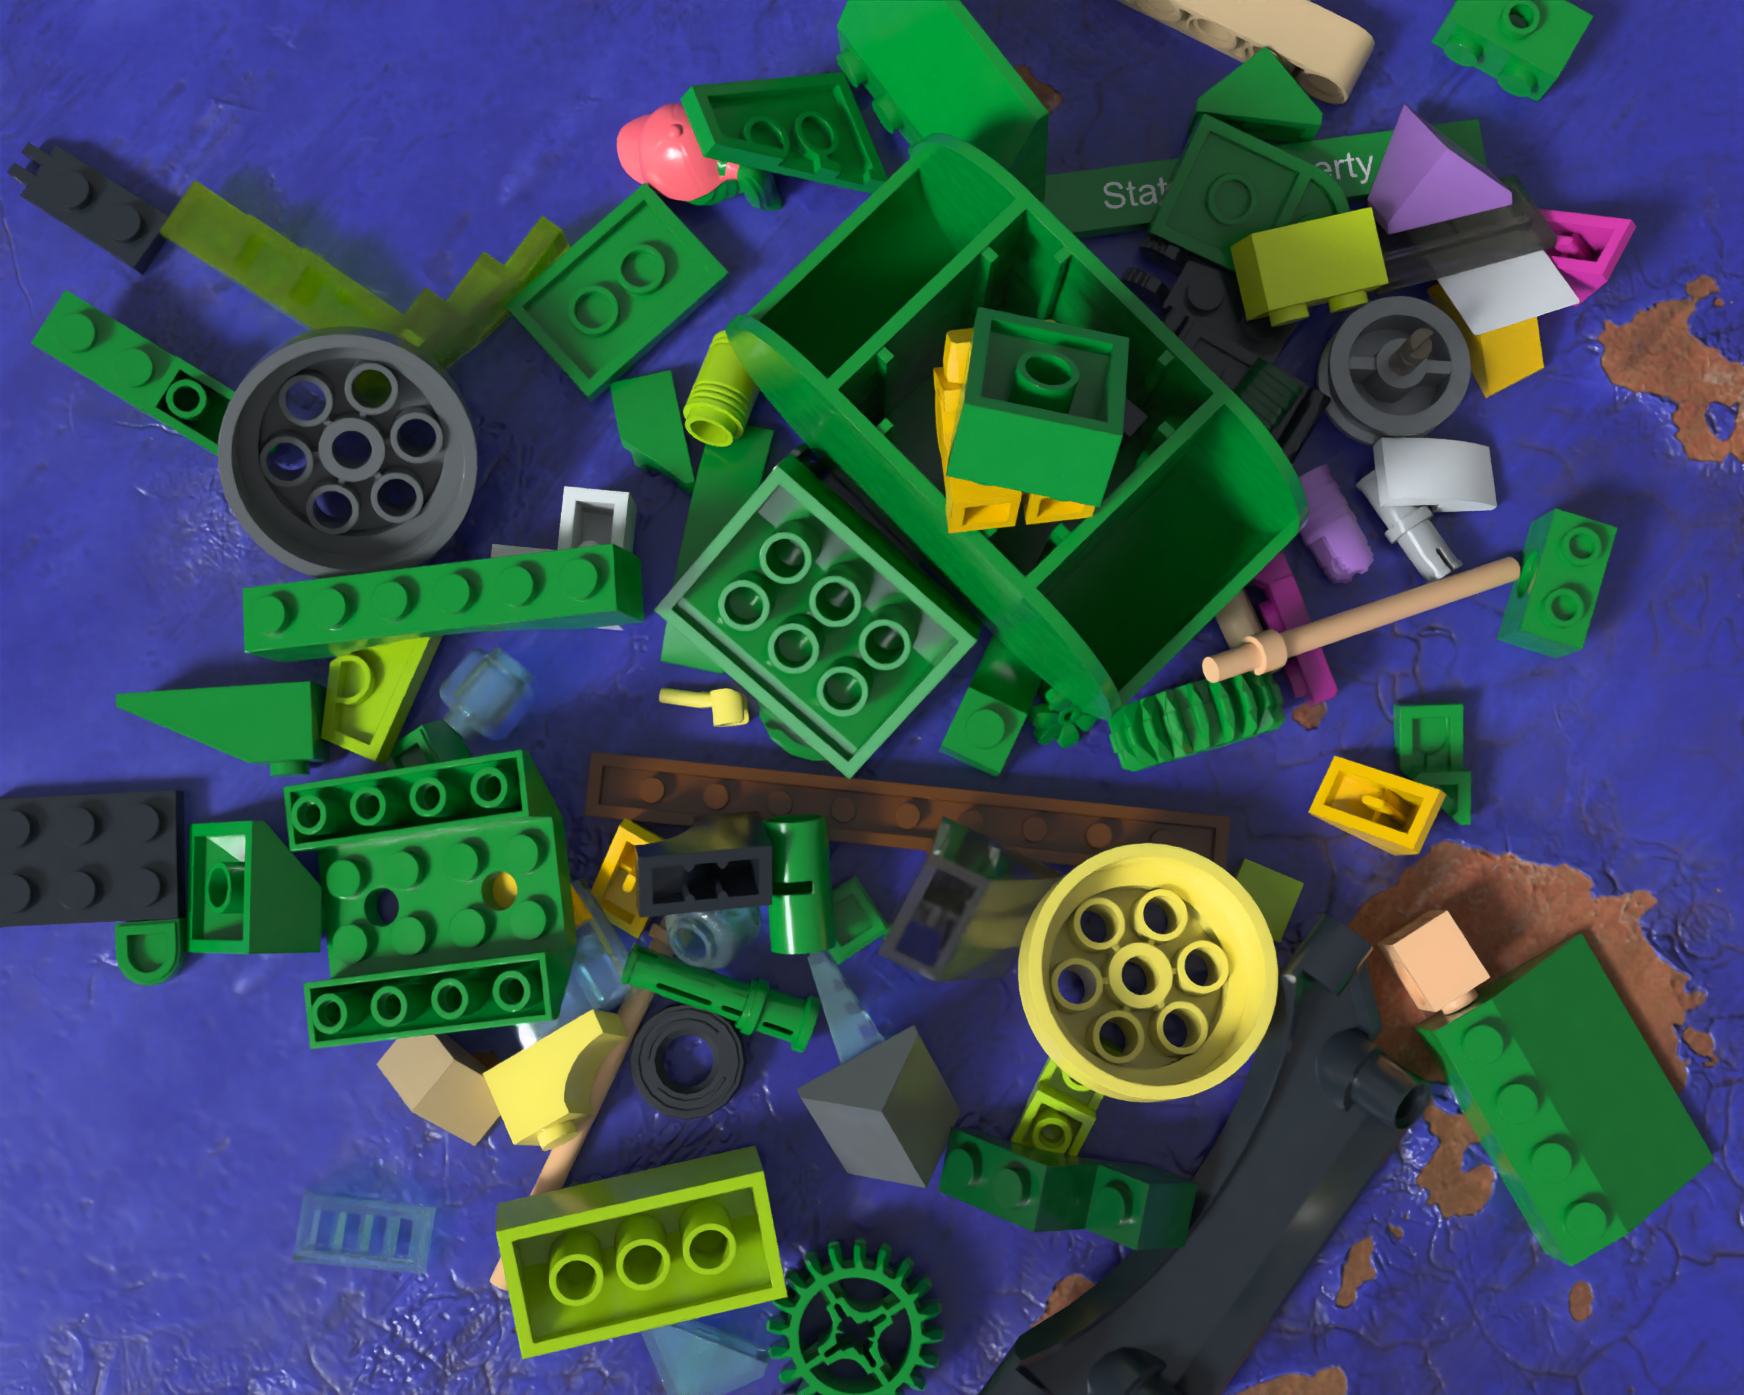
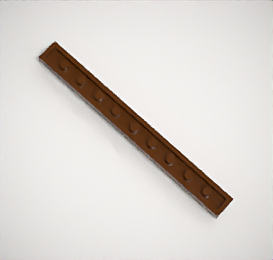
M591 752L584 816L616 820H624L626 818L636 822L685 827L693 825V816L758 811L761 820L791 814L827 815L829 841L1068 866H1079L1087 859L1101 852L1120 846L1143 843L1165 844L1195 852L1213 861L1225 870L1230 816L856 778L848 779L846 777Z

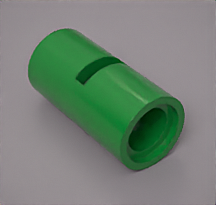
M791 814L763 819V825L772 843V905H768L771 951L779 954H808L834 948L836 946L827 815Z

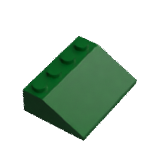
M847 0L837 24L841 51L836 55L838 65L842 72H844L847 80L854 87L857 88L861 84L865 86L875 99L872 101V107L882 125L891 134L899 130L910 144L908 148L909 156L913 147L926 135L931 133L949 134L966 141L987 154L1011 173L1040 202L1044 200L1049 112L961 1Z
M791 453L772 471L654 609L656 613L848 779L858 771L977 642L983 624L981 620Z
M1582 933L1570 936L1476 990L1478 997L1462 1009L1448 1015H1444L1440 1011L1414 1026L1544 1253L1570 1267L1629 1234L1714 1160L1709 1148Z

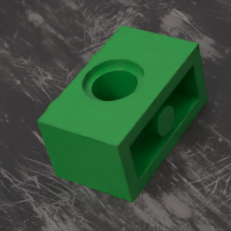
M1557 508L1532 521L1519 561L1520 577L1513 582L1497 640L1556 659L1583 650L1617 527Z

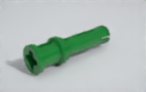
M633 943L620 979L622 984L660 994V996L735 1021V1027L739 1028L740 1032L750 1036L754 1031H758L790 1042L791 1049L799 1053L805 1050L810 1040L820 1008L819 997L809 995L806 999L784 993L770 988L769 981L761 977L757 979L751 978L749 983L731 978L702 966L655 952V950L643 947L637 943Z

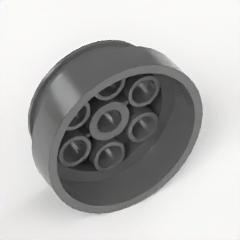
M357 326L327 327L308 331L286 340L266 353L249 370L230 400L222 420L218 440V469L221 484L232 512L255 543L279 562L296 571L320 579L413 568L426 561L443 547L458 529L472 501L477 477V439L470 410L456 383L432 357L420 348L390 333ZM364 370L380 371L389 379L392 389L382 398H367L357 390L354 383L355 376ZM302 381L312 382L322 389L326 397V403L317 410H304L293 402L290 396V387ZM422 419L434 428L436 436L432 442L425 446H412L402 439L399 428L408 420ZM345 431H357L368 438L372 449L367 455L360 458L347 457L337 448L335 438ZM279 443H292L304 452L307 463L296 470L284 469L274 461L271 448ZM401 479L412 485L416 496L406 504L396 505L388 502L382 496L380 487L389 480ZM337 491L344 494L350 500L352 509L343 516H330L319 508L316 498L324 492Z

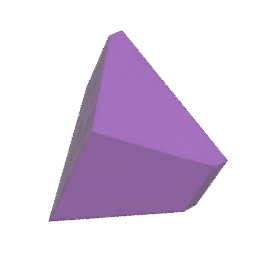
M1404 104L1367 200L1368 208L1372 207L1374 218L1389 235L1512 205V192L1488 168Z

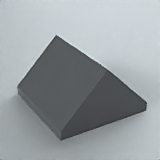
M914 1025L797 1088L800 1098L848 1174L927 1188L950 1137L951 1127L955 1126L961 1112Z

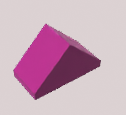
M1522 207L1518 213L1523 223L1579 298L1580 302L1573 305L1575 307L1608 281L1636 228L1631 219Z

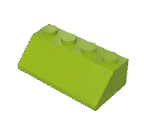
M755 1145L497 1203L496 1236L522 1359L788 1297L764 1171Z

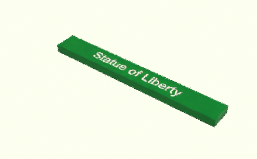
M1479 119L1432 125L1487 168ZM1394 130L1274 146L1328 173L1341 187L1348 203L1368 201V196ZM1179 158L1046 175L1045 199L1041 203L1078 239L1147 230Z

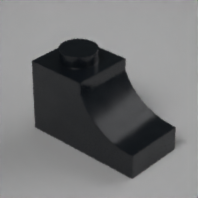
M758 811L693 816V825L685 832L663 841L635 845L636 905L640 918L772 905V843Z

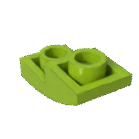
M1099 1035L1100 1043L1107 1053L1118 1057L1123 1052V1047ZM1048 1057L1010 1141L1047 1151L1077 1156L1096 1121V1110L1104 1095L1083 1086L1071 1078Z

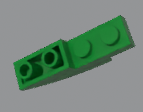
M65 290L31 344L218 457V440L222 420L235 391L181 358L173 356ZM280 443L271 448L272 455L274 454Z

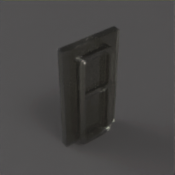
M1514 174L1499 178L1512 192V205L1389 235L1374 218L1389 283L1372 290V292L1377 296L1556 247L1557 236L1517 176Z

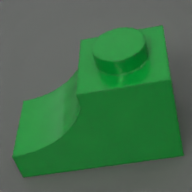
M995 635L991 638L938 751L996 778L1001 773L1043 679L1021 661Z

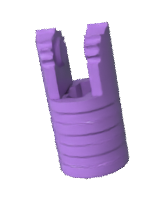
M1324 464L1300 476L1299 480L1303 486L1309 507L1308 522L1300 531L1303 537L1302 540L1306 547L1309 546L1320 568H1323L1324 574L1327 575L1328 580H1331L1333 584H1346L1352 580L1351 578L1355 573L1363 574L1368 571V567L1375 561L1373 559L1374 554L1371 552V547L1367 545L1368 541L1356 521L1357 517L1349 508V503L1339 490L1340 487L1336 480L1333 479L1328 465Z

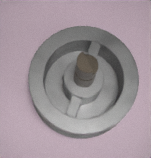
M1391 296L1369 302L1357 309L1345 320L1321 353L1317 366L1316 387L1317 390L1331 398L1324 412L1334 426L1343 434L1364 445L1373 447L1380 438H1422L1448 418L1461 403L1470 380L1471 361L1469 349L1462 332L1455 322L1445 312L1426 301L1413 297Z

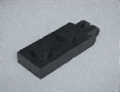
M28 142L21 153L40 166L35 175L16 163H13L7 171L11 177L26 186L20 196L53 219L143 275L177 224L166 214L59 146L55 145L48 155Z

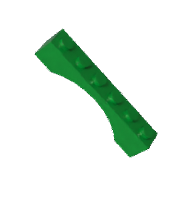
M613 543L242 588L245 653L280 662L343 656L376 645L440 635L504 630L588 629L644 622L640 557Z

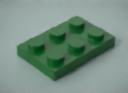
M644 183L504 306L587 399L593 402L610 387V383L619 379L730 281L729 272L657 194Z

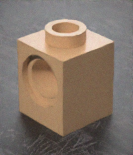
M1429 910L1377 943L1418 1009L1437 1012L1441 1009L1444 1015L1454 1013L1474 1001L1478 997L1474 988L1490 978L1448 910Z

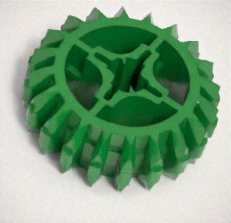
M1249 671L1216 683H1211L1206 678L1124 705L1108 720L1111 730L1109 738L1114 754H1118L1122 768L1133 772L1279 729L1286 720L1282 707L1284 700L1279 684H1275L1271 671L1261 675H1255Z
M856 1237L853 1247L854 1256L843 1257L842 1245L838 1239L830 1240L828 1244L831 1262L827 1264L823 1263L819 1254L813 1249L805 1253L804 1260L811 1273L809 1276L797 1268H788L784 1278L789 1286L796 1291V1294L787 1291L788 1297L772 1300V1304L789 1314H776L768 1317L766 1327L767 1331L773 1334L787 1336L776 1340L769 1346V1355L772 1359L780 1360L792 1357L779 1371V1379L783 1384L791 1383L802 1376L804 1380L800 1384L796 1395H814L816 1391L822 1395H905L901 1384L904 1382L914 1390L920 1392L924 1390L927 1386L926 1378L915 1365L936 1368L939 1364V1355L932 1348L923 1344L938 1343L944 1340V1328L942 1326L924 1321L939 1315L942 1312V1307L939 1299L918 1300L932 1287V1282L926 1274L907 1282L906 1278L910 1275L915 1265L914 1259L910 1255L902 1257L892 1268L888 1266L892 1252L891 1244L882 1242L878 1247L875 1259L865 1257L867 1250L866 1239L864 1237ZM865 1278L884 1285L892 1292L887 1296L881 1293L872 1299L860 1300L853 1297L847 1291L844 1284L840 1286L838 1280ZM820 1291L827 1302L826 1309L830 1313L832 1322L825 1331L819 1334L818 1341L807 1348L801 1332V1318L810 1300ZM906 1309L910 1319L909 1337L900 1356L890 1365L884 1356V1348L879 1341L881 1332L893 1323V1316ZM843 1310L847 1317L851 1316L858 1324L863 1323L867 1319L869 1322L873 1320V1324H867L869 1349L863 1340L860 1341L854 1334L838 1337V1333H844L845 1320L842 1318ZM840 1359H852L857 1361L867 1374L871 1373L873 1376L846 1378L829 1372L820 1364L825 1362L827 1365H830Z

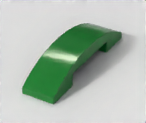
M746 425L742 436L734 439L729 446L717 447L705 444L689 507L673 587L765 481L775 434L774 430ZM668 622L666 623L661 662L723 675L724 670Z

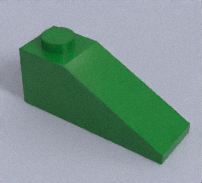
M311 681L116 694V707L247 763L270 767V777L310 775V764L330 763L329 741L321 738L327 688Z

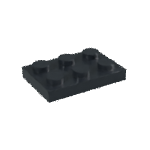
M164 790L0 798V927L186 918L184 791Z

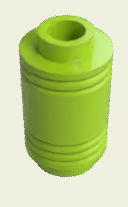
M726 330L714 335L683 409L687 431L697 440L717 447L729 446L734 439L742 436L760 392V388L753 381L732 349L726 335Z

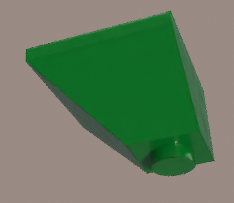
M265 821L189 824L185 952L228 954L320 953L321 935L326 924L325 909L321 903L322 887Z

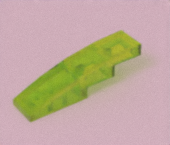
M196 180L193 181L159 231L163 237L309 331L336 326H357L390 333L402 339L413 322L305 247L301 249L250 213L246 215Z
M542 215L505 265L483 251L446 301L425 287L390 334L420 348L445 369L483 342L508 319L511 314L504 305L571 248L563 230ZM364 370L354 380L359 393L371 399L382 398L392 389L389 379L377 370Z

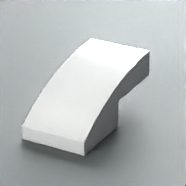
M1405 437L1380 438L1373 446L1380 507L1431 505L1432 512L1486 511L1497 507L1488 446L1447 439Z

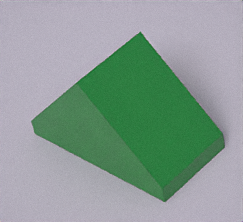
M1265 46L1197 99L1187 123L1186 134H1191L1198 116L1205 113L1269 144L1282 145L1312 141L1321 127L1323 113L1267 46Z

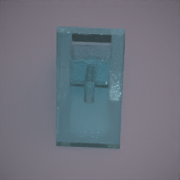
M694 1319L641 1331L667 1395H725L762 1378L769 1362L768 1348Z

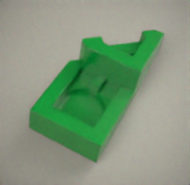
M671 370L610 383L620 439L623 448L631 452L635 466L647 472L654 469L676 481L678 488L688 494L693 493L696 481Z

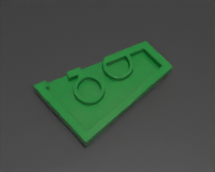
M844 72L692 85L680 99L703 157L873 194L888 180Z

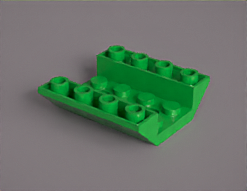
M516 750L283 787L290 852L318 851L323 908L326 914L325 929L331 979L303 983L310 1049L553 1021L559 1018L578 949L563 816L528 750ZM503 872L511 875L517 885L516 900L508 909L501 907L495 901L492 891L495 879ZM386 889L391 890L399 902L398 915L391 924L384 922L377 910L378 899Z

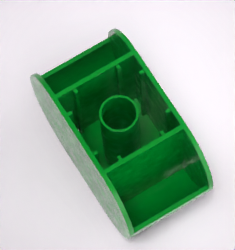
M945 133L926 135L913 147L910 159L746 315H737L726 325L725 330L728 341L748 374L808 447L1008 649L1065 698L1099 719L1110 720L1308 522V501L1298 475L1276 440L1248 406L1023 184L987 154L955 136ZM978 307L1040 320H1053L1060 324L1129 338L1126 398L1148 415V418L1122 452L1118 450L1101 506L1095 507L1092 517L1026 525L1021 498L1015 526L949 534L945 508L946 491L942 458L936 428V391L934 388L933 368L943 367L946 333L950 330L973 328Z

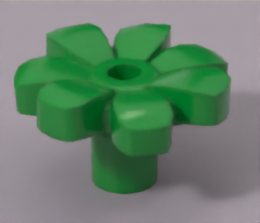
M1045 681L1038 688V695L1044 703L1032 707L1028 714L1030 722L1036 728L1033 735L1038 743L1048 745L1056 740L1061 748L1071 747L1079 741L1077 728L1089 731L1099 720V718L1076 706Z

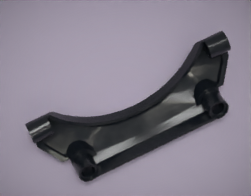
M1322 914L1278 975L1277 998L1272 1019L1266 1034L1257 1048L1240 1096L1211 1151L1192 1178V1181L1198 1182L1185 1247L1133 1250L1095 1286L1065 1308L1020 1335L977 1395H1220L1406 1131L1421 1117L1431 1097V1086L1428 1081L1389 1057L1379 1046L1373 1043L1382 1029V1023L1366 958L1373 948L1365 939L1335 918Z

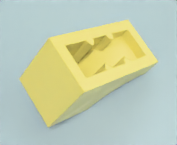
M592 1009L483 1073L514 1145L541 1146L543 1151L552 1150L574 1139L579 1134L576 1126L596 1115L591 1105V1092L595 1076L607 1055L618 1044L629 1037L618 1014Z

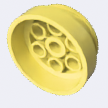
M1143 843L1120 846L1101 852L1064 875L1048 890L1033 911L1023 935L1018 961V981L1021 1001L1028 1023L1042 1048L1058 1067L1083 1086L1100 1094L1130 1102H1159L1187 1097L1208 1090L1234 1074L1251 1057L1266 1034L1272 1019L1278 990V965L1273 939L1265 918L1250 894L1232 875L1213 861L1195 852L1165 844ZM1146 903H1154L1164 910L1168 920L1167 929L1164 934L1155 933L1146 925L1143 916ZM1084 911L1095 912L1104 920L1106 937L1102 943L1089 940L1082 932L1080 920ZM1189 953L1198 955L1207 966L1208 977L1203 986L1193 983L1185 972V960ZM1126 961L1139 965L1146 975L1147 984L1142 995L1130 992L1122 981V968ZM1063 970L1075 972L1084 983L1085 993L1079 1004L1068 1002L1059 992L1058 978ZM1168 1013L1178 1015L1186 1025L1187 1038L1181 1047L1172 1045L1164 1035L1163 1022ZM1106 1021L1118 1025L1124 1033L1125 1047L1118 1057L1107 1053L1100 1043V1029Z

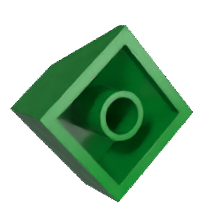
M978 307L953 426L946 476L972 481L979 485L997 486L1046 496L1057 501H1071L1100 507L1123 437L1129 338Z

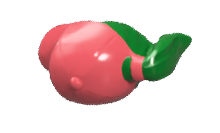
M668 103L659 107L652 114L638 117L624 125L618 134L617 152L624 170L635 181L642 185L646 183L653 191L663 196L694 205H714L744 193L747 201L756 209L776 211L784 206L772 172L703 157L682 103Z

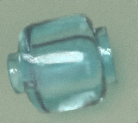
M497 645L490 652L482 648H473L463 657L439 687V695L449 708L442 719L470 742H473L479 733L490 740H503L534 705L535 693L530 684L535 677Z
M759 906L666 915L665 919L669 945L677 957L688 965L709 970L727 967L758 936L762 924Z

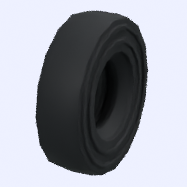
M684 1003L668 1005L649 1017L635 1036L630 1055L633 1082L644 1101L663 1115L684 1120L709 1116L728 1104L742 1084L747 1063L744 1040L732 1020ZM693 1035L700 1037L712 1050L714 1060L712 1071L699 1084L689 1086L678 1084L669 1077L665 1070L663 1060L665 1050L670 1042L679 1036Z

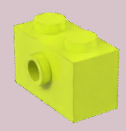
M1372 207L1253 233L1230 246L1247 321L1269 316L1271 327L1310 317L1307 307L1328 303L1330 313L1363 306L1369 303L1367 298L1368 292L1389 283Z

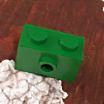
M1455 0L1431 43L1442 48L1445 55L1453 62L1465 67L1474 66L1497 79L1500 87L1506 92L1518 97H1529L1538 102L1559 77L1592 20L1593 15L1566 0Z

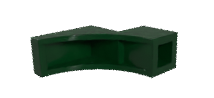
M951 1127L938 1191L1032 1232L1086 1229L1139 1251L1185 1247L1198 1182L1148 1163L1114 1162L1061 1154L1011 1142L969 1127Z

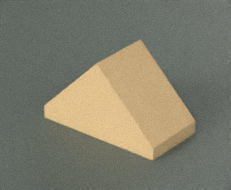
M445 1033L397 1039L376 1064L411 1112L474 1146L478 1145L501 1116L483 1075L489 1069Z

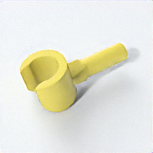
M662 687L660 690V703L701 709L712 708L714 727L738 726L749 722L747 698L744 694L733 689L724 688L710 692H694Z

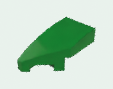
M1456 700L1393 703L1396 767L1411 781L1444 792L1446 796L1440 808L1460 825H1471V771L1463 767V704Z

